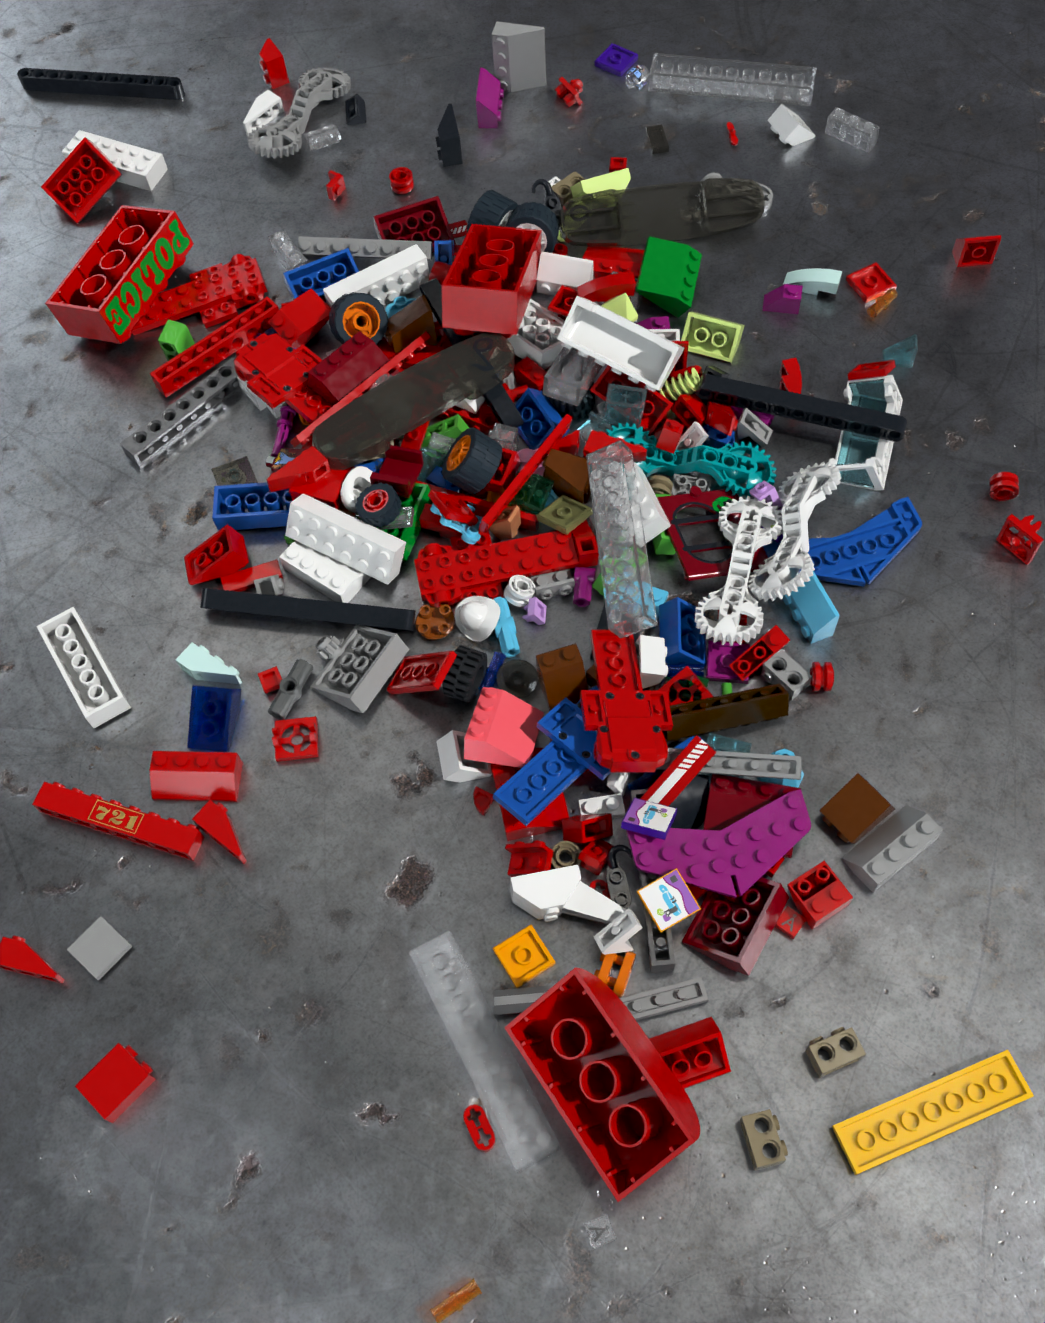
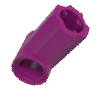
M575 567L573 604L579 607L590 605L596 568Z

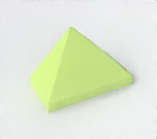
M626 293L609 299L601 305L632 322L638 319V314Z

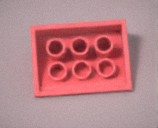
M483 687L464 738V759L522 768L532 759L540 731L537 728V722L544 717V712L505 690Z

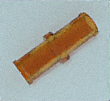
M890 288L883 296H879L875 303L867 309L868 315L875 318L882 310H886L890 303L897 298V291Z
M473 1278L456 1292L452 1290L448 1293L450 1296L431 1308L430 1311L435 1316L436 1322L441 1323L457 1310L461 1312L464 1305L479 1294L481 1295L482 1292Z

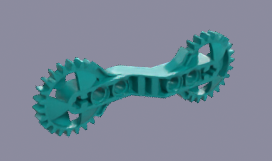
M626 422L624 427L621 423H618L617 428L612 425L610 430L606 429L605 431L611 437H619L628 443L639 444L647 449L646 460L635 462L643 470L646 478L654 473L673 476L674 474L680 475L696 471L713 476L720 487L726 485L725 491L732 490V496L737 493L739 497L745 495L747 499V496L751 497L749 491L758 483L766 481L773 486L774 480L777 477L774 474L777 468L772 467L775 462L769 461L771 455L765 456V449L759 451V445L753 448L751 442L747 446H745L744 441L740 445L737 442H734L732 446L728 443L719 449L700 445L683 450H675L673 454L656 448L658 442L656 437L648 436L649 430L643 432L642 426L637 429L635 423L632 427H629L628 422ZM625 463L606 464L603 467L609 466L608 472H612ZM757 463H762L765 469L756 472L758 468ZM740 483L746 484V488L740 487Z

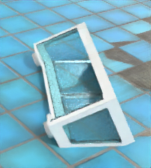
M893 375L848 380L843 394L849 405L900 415L903 399ZM842 430L835 459L830 458L829 462L831 465L835 464L842 478L839 480L840 483L875 491L884 490L894 442Z

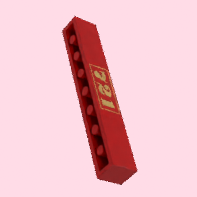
M44 782L32 804L41 813L194 861L205 838L199 831L200 828L193 824L185 826L176 819L168 818L166 820L154 812H148L147 814L131 805L129 808L124 807L116 800L111 799L108 802L99 795L92 793L89 796L77 788L70 790L58 782H53V784Z

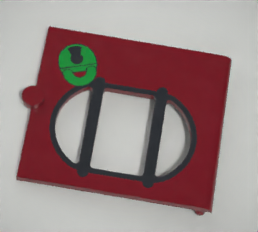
M692 486L689 494L657 497L671 524L666 531L684 569V579L692 581L727 576L733 551L731 542L728 540L687 546L678 526L718 522L721 507L726 506V502L732 503V499L739 501L738 494L736 493L732 496V490L726 492L725 489L702 492L698 486ZM687 507L703 508L714 514L683 519L675 518L680 510ZM732 513L727 517V520L739 525L742 513ZM763 546L754 553L751 572L760 569L758 565H764V560L768 558ZM725 548L731 549L730 554L719 561L703 560L692 554Z

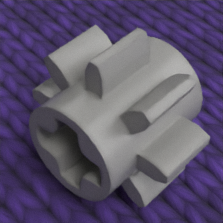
M322 636L316 643V647L319 649L316 654L325 660L327 658L330 660L334 659L341 651V648L338 646L341 641L335 636Z

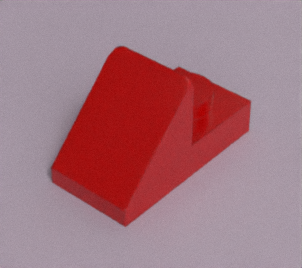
M602 839L591 841L579 854L580 866L595 875H600L608 862L607 854L613 845Z

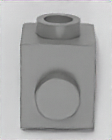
M278 574L254 580L257 594L277 596L283 594L285 589L283 579L279 578Z

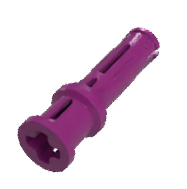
M282 406L280 408L281 416L276 424L278 431L271 453L272 457H277L280 449L285 448L288 433L293 429L292 421L297 412L290 406Z

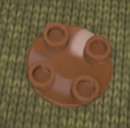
M440 604L441 606L438 608L430 605L421 606L415 621L418 633L424 638L431 640L447 636L455 625L454 613L449 605Z

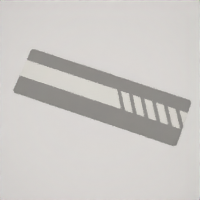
M554 985L495 990L494 1014L522 1013Z

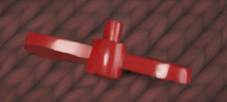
M728 122L726 128L729 131L731 145L736 146L738 144L736 130H734V125Z

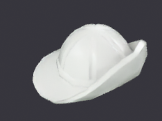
M357 466L350 470L341 487L342 503L346 509L357 513L355 503H357L356 500L360 493L371 486L370 476L373 471L367 467Z
M467 597L461 600L455 608L456 626L467 638L472 641L481 642L487 639L497 626L500 617V607L493 599L487 597Z

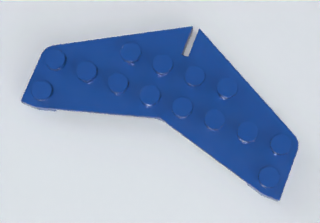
M909 497L897 500L891 504L890 508L849 533L831 538L809 539L808 554L814 563V573L817 578L822 581L865 587L866 582L869 585L919 533L922 527V520ZM772 539L770 544L763 546L768 558L776 553L781 541L777 543Z

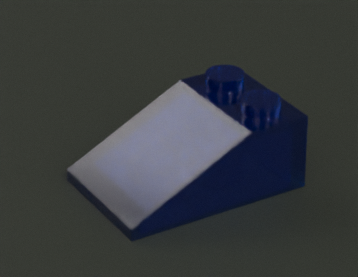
M192 685L187 748L229 752L240 710L241 689Z

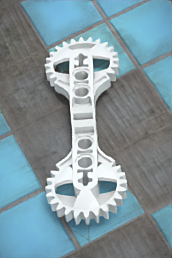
M822 462L820 465L815 463L812 467L808 465L806 469L800 468V472H793V476L787 477L788 481H783V485L779 486L777 493L783 505V539L776 553L764 560V565H758L760 569L753 570L754 574L750 575L751 580L748 581V587L758 600L764 599L766 602L770 598L774 601L777 597L781 600L784 595L790 596L792 591L798 592L797 588L804 587V582L810 581L809 577L814 575L812 572L815 570L814 563L808 554V519L815 505L825 500V495H831V490L837 489L836 485L840 484L839 480L842 478L835 464L831 465L830 462L827 464ZM825 478H829L824 485L820 486ZM767 574H769V577L767 578L765 583L761 582L763 578Z
M749 496L745 500L742 497H739V501L732 499V503L726 502V506H722L721 511H719L718 526H720V531H723V536L733 546L726 584L721 589L709 593L708 598L703 597V601L698 602V607L695 610L696 628L700 629V634L706 633V639L713 637L714 643L721 640L722 645L726 641L731 646H733L735 641L741 645L742 640L749 642L750 637L755 639L756 633L760 634L763 627L764 613L761 612L762 607H758V601L748 591L752 561L757 549L770 544L772 539L776 540L777 535H781V530H783L782 511L778 510V506H772V501L765 503V498L759 501L756 498L753 500ZM732 513H742L739 525L728 521L727 517ZM762 517L775 521V525L772 528H760ZM711 609L719 610L718 622L703 616L705 611ZM741 614L752 617L755 620L754 623L748 626L739 625Z

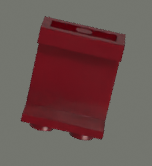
M385 444L386 458L379 473L372 472L370 476L371 486L373 484L386 483L394 488L398 496L409 498L424 465L422 451Z

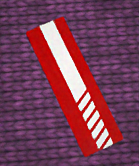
M696 735L640 799L669 806L716 754V751Z

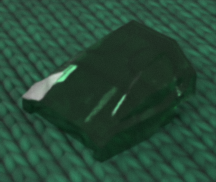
M532 474L508 506L517 505L520 510L539 514L545 507L555 481L538 474Z

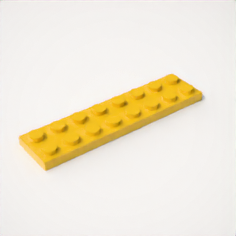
M1005 1050L837 1123L832 1128L854 1174L857 1175L1030 1099L1034 1095L1009 1050Z

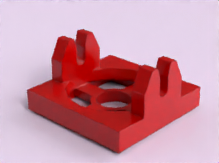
M1011 514L1006 518L996 540L1028 565L1034 559L1044 540L1037 534L1042 522L1037 521L1031 525L1030 523L1033 521L1034 515L1025 516L1022 520H1019ZM1014 527L1019 532L1013 533L1009 528Z
M686 666L658 689V691H667L670 706L686 703L679 698V694L683 689H687L691 693V699L687 702L694 701V692L698 689L701 692V699L714 697L689 666ZM690 680L694 684L690 688L682 687L678 681ZM673 686L677 690V698L670 703L669 692Z
M316 716L275 721V728H272L274 735L272 742L275 747V760L277 762L319 757L318 719ZM300 725L310 730L309 735H304L300 732ZM293 726V733L289 737L281 738L284 731ZM296 735L303 737V741L298 745L291 743L292 738ZM305 742H311L305 750L301 751V747L304 746ZM290 744L294 748V753L286 751L282 745Z

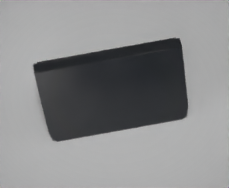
M355 94L345 101L347 125L366 123L365 101L358 94Z

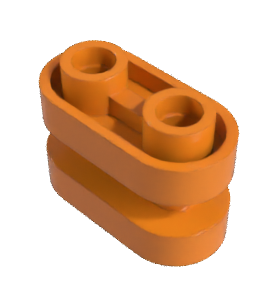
M629 951L623 957L617 955L618 953L607 955L601 953L600 961L603 963L601 969H596L594 975L607 986L613 987V992L619 998H622L636 959V954ZM614 964L621 966L617 979L610 977Z

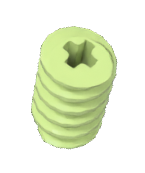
M691 368L692 374L686 370L684 372L685 377L682 374H678V380L675 377H671L672 383L666 380L665 386H662L661 390H659L660 394L673 403L674 400L677 401L680 395L696 392L700 381L696 369Z

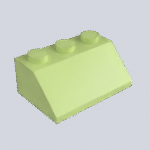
M688 312L681 341H689L688 351L732 362L745 325L696 312Z

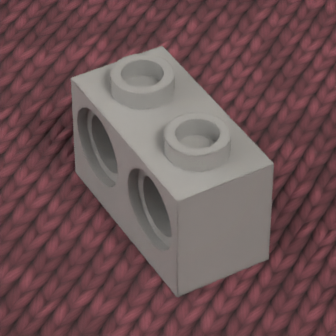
M782 649L763 664L761 671L763 678L773 685L780 683L789 693L791 701L809 686L812 678L806 670ZM774 667L780 668L781 671H776V670H774L773 668H774ZM789 681L795 682L796 685L790 684Z

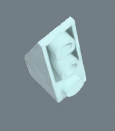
M192 642L176 659L181 670L196 680L238 685L242 683L239 677L240 673L236 668L231 665L229 667L226 666L217 655L213 657L202 645L198 647Z

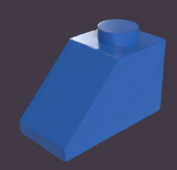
M454 240L434 241L435 262L440 261L452 265L454 261Z

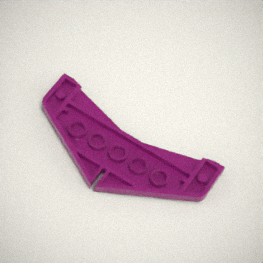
M800 789L783 795L721 831L670 828L665 840L626 830L635 867L639 871L662 877L677 868L687 885L736 898L731 877L734 876L739 897H741L810 831L811 821Z

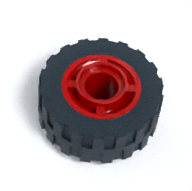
M386 483L373 484L360 493L356 500L357 503H355L356 512L362 521L379 528L393 522L399 516V512L402 509L400 497L394 488Z

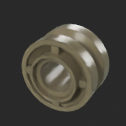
M653 475L647 478L655 494H671L673 483L669 478L661 475Z
M561 841L554 845L552 848V869L573 865L580 866L581 860L578 857L581 851L576 844L570 841ZM566 853L571 856L572 860L568 863H563L559 856Z

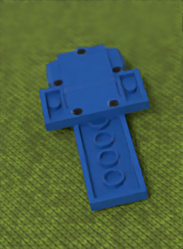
M596 685L590 690H598V686ZM564 698L537 722V728L552 739V741L493 793V799L525 826L587 769L601 780H604L611 773L610 769L601 766L594 759V743L597 731L584 730L580 700L574 704L567 698Z

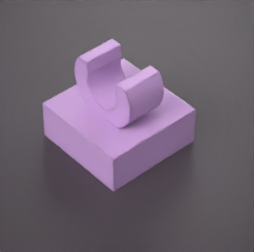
M537 597L529 598V604L523 608L528 614L524 615L523 619L527 622L534 621L537 625L545 624L547 606Z

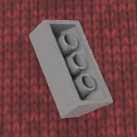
M905 805L843 856L841 860L874 893L936 841L943 829L927 813Z

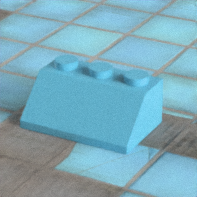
M812 571L814 575L809 577L810 581L804 582V587L797 588L798 592L792 591L790 596H783L784 603L789 605L792 610L793 619L799 622L803 636L808 638L811 644L833 636L840 616L814 571Z

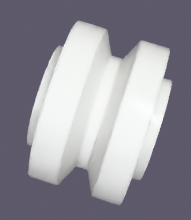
M514 575L510 578L504 590V596L511 604L523 607L528 605L529 598L533 597L535 584L526 576Z

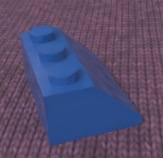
M527 388L515 404L523 420V425L517 427L516 430L529 449L535 450L540 448L562 420L561 416L544 392ZM568 429V430L566 431V433L563 435V437L566 436V434L570 431V429Z
M679 597L659 605V637L664 638L665 646L667 647L665 662L674 667L707 666L706 635L700 634V629L696 628V606Z

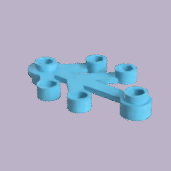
M432 504L430 510L434 514L441 516L439 522L462 533L461 538L468 544H475L480 540L481 535L478 529L482 517L476 516L479 520L475 526H468L466 523L446 519L435 504ZM467 504V506H468V507L471 509V511L474 513L475 508H474L473 506Z

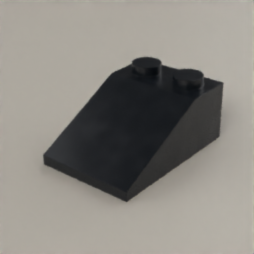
M450 103L438 126V137H435L436 145L440 147V150H437L439 161L442 160L443 167L463 164L460 136L452 103Z

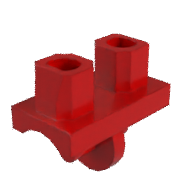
M560 77L558 79L560 85L554 89L560 99L565 96L563 100L569 108L575 103L580 106L583 103L579 98V93L583 91V82L580 79H572L569 83L563 77Z

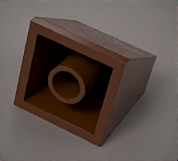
M425 295L420 296L387 319L388 325L385 337L388 340L389 347H393L395 353L401 352L426 331L431 336L426 343L428 345L437 344L432 309Z
M551 449L548 456L545 455L542 464L545 467L543 478H545L546 487L550 486L559 497L565 495L587 505L595 486V460Z
M577 644L536 655L537 678L549 711L564 698L576 704L580 700L581 690H588L584 664Z
M857 773L819 811L823 814L821 819L829 827L834 825L839 830L837 835L845 843L850 841L855 844L890 815L895 808L863 776Z

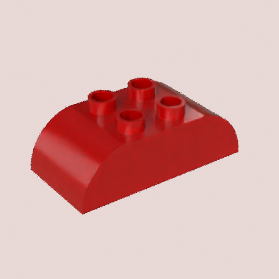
M575 967L504 1027L617 1202L621 1201L698 1140L700 1124L694 1106L686 1091L621 999L602 980L589 971Z

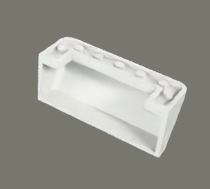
M576 296L557 337L558 340L562 341V346L570 350L572 347L578 349L579 355L586 358L591 356L595 358V363L601 366L607 364L612 367L611 371L619 375L623 372L629 375V380L637 384L639 381L645 383V388L652 392L661 390L684 350V347L580 296Z

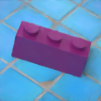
M480 68L476 95L478 128L498 129V121H501L500 110L503 109V100L501 99H504V89H501V82L486 69Z

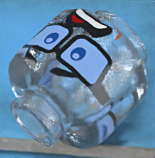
M635 65L626 73V85L630 89L640 90L649 82L650 73L644 65Z

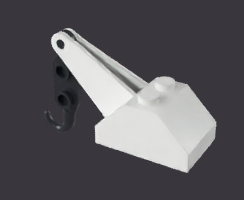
M616 845L607 854L606 883L610 899L581 882L579 866L573 865L511 877L509 891L512 903L536 919H544L546 922L556 920L558 916L565 913L610 924L626 911L632 902L626 873L616 860V854L619 851H625L630 858H633L631 849L625 845Z

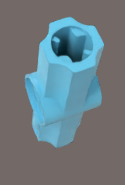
M496 597L493 600L500 607V617L494 629L496 638L499 639L503 657L512 658L520 653L513 616L510 615L506 598Z

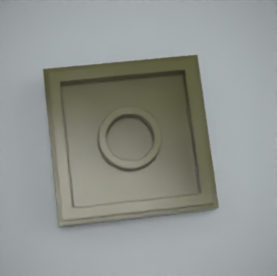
M562 495L537 514V520L567 535L590 517L593 511L592 508Z

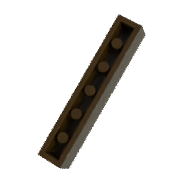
M779 683L671 705L670 711L673 728L672 731L662 732L667 741L678 740L683 737L698 736L702 733L717 732L726 728H736L745 724L759 723L764 720L788 716L789 693Z

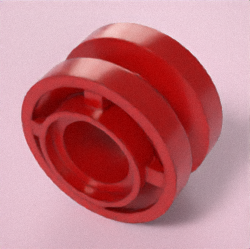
M398 167L390 172L389 179L393 192L406 194L413 189L414 181L410 169Z
M1011 472L994 474L989 480L991 498L999 501H1008L1017 497L1019 494L1018 476Z
M813 662L810 668L812 691H819L821 687H823L824 691H831L834 684L832 663L824 662L823 666H821L819 662Z

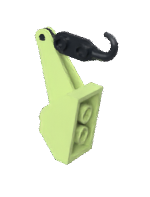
M629 168L582 180L573 185L570 189L574 200L565 216L560 199L554 193L547 180H536L532 185V193L535 194L538 185L544 186L546 191L544 205L550 208L558 219L559 233L556 242L562 243L587 220H572L569 215L571 208L577 205L585 206L589 211V217H591L598 209L599 212L614 207V203L620 201L631 176ZM583 209L573 211V216L576 218H582L585 215Z

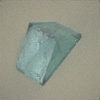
M914 334L884 349L883 361L895 360L896 367L912 368L918 351L917 335Z

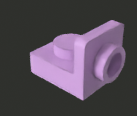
M766 481L758 483L749 491L750 495L759 501L765 498V503L772 501V506H778V508L782 506L775 487Z

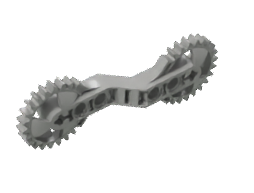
M320 67L317 69L312 68V71L306 70V73L303 72L299 78V89L296 90L290 112L279 122L268 123V126L262 125V128L256 127V130H252V133H249L248 144L251 151H255V154H260L261 157L267 155V158L273 156L274 159L276 156L280 158L283 155L289 157V154L294 155V152H299L302 145V134L305 132L311 110L323 100H333V97L338 98V95L344 96V94H348L351 88L350 76L344 73L343 70L338 71V68L332 70V67L329 69L326 67L323 69Z

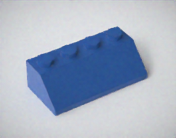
M349 248L287 271L283 275L284 282L294 300L311 288L322 297L324 296V288L359 272Z

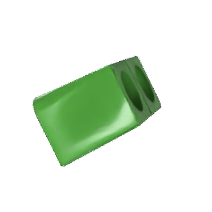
M169 319L158 338V342L168 361L195 344L185 324Z

